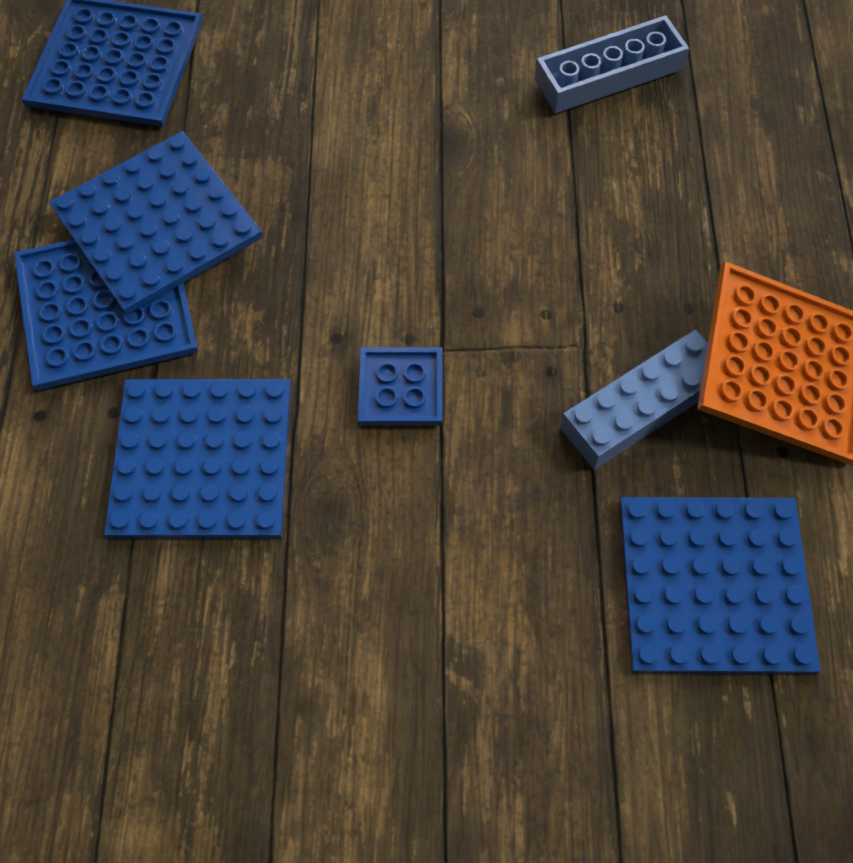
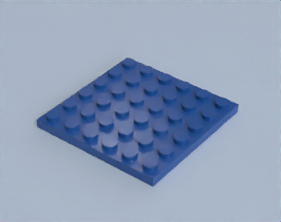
M66 0L21 99L24 106L163 127L202 26V13L111 0Z
M183 131L49 202L55 214L126 315L263 238L260 228Z
M74 239L14 252L32 385L36 391L199 352L184 283L126 315Z
M125 379L104 534L106 538L282 539L291 399L290 379Z
M621 497L619 503L632 673L817 675L821 672L796 498Z

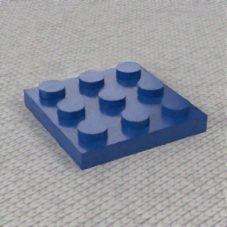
M360 347L358 425L442 426V347Z

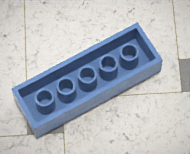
M665 15L537 58L534 80L553 111L558 113L683 70L689 47Z
M694 330L563 413L560 429L594 470L699 402L708 346L707 341L697 330Z

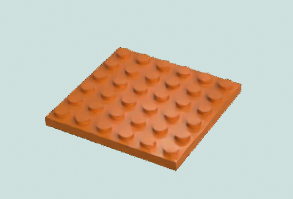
M725 262L720 266L697 409L852 465L853 311Z

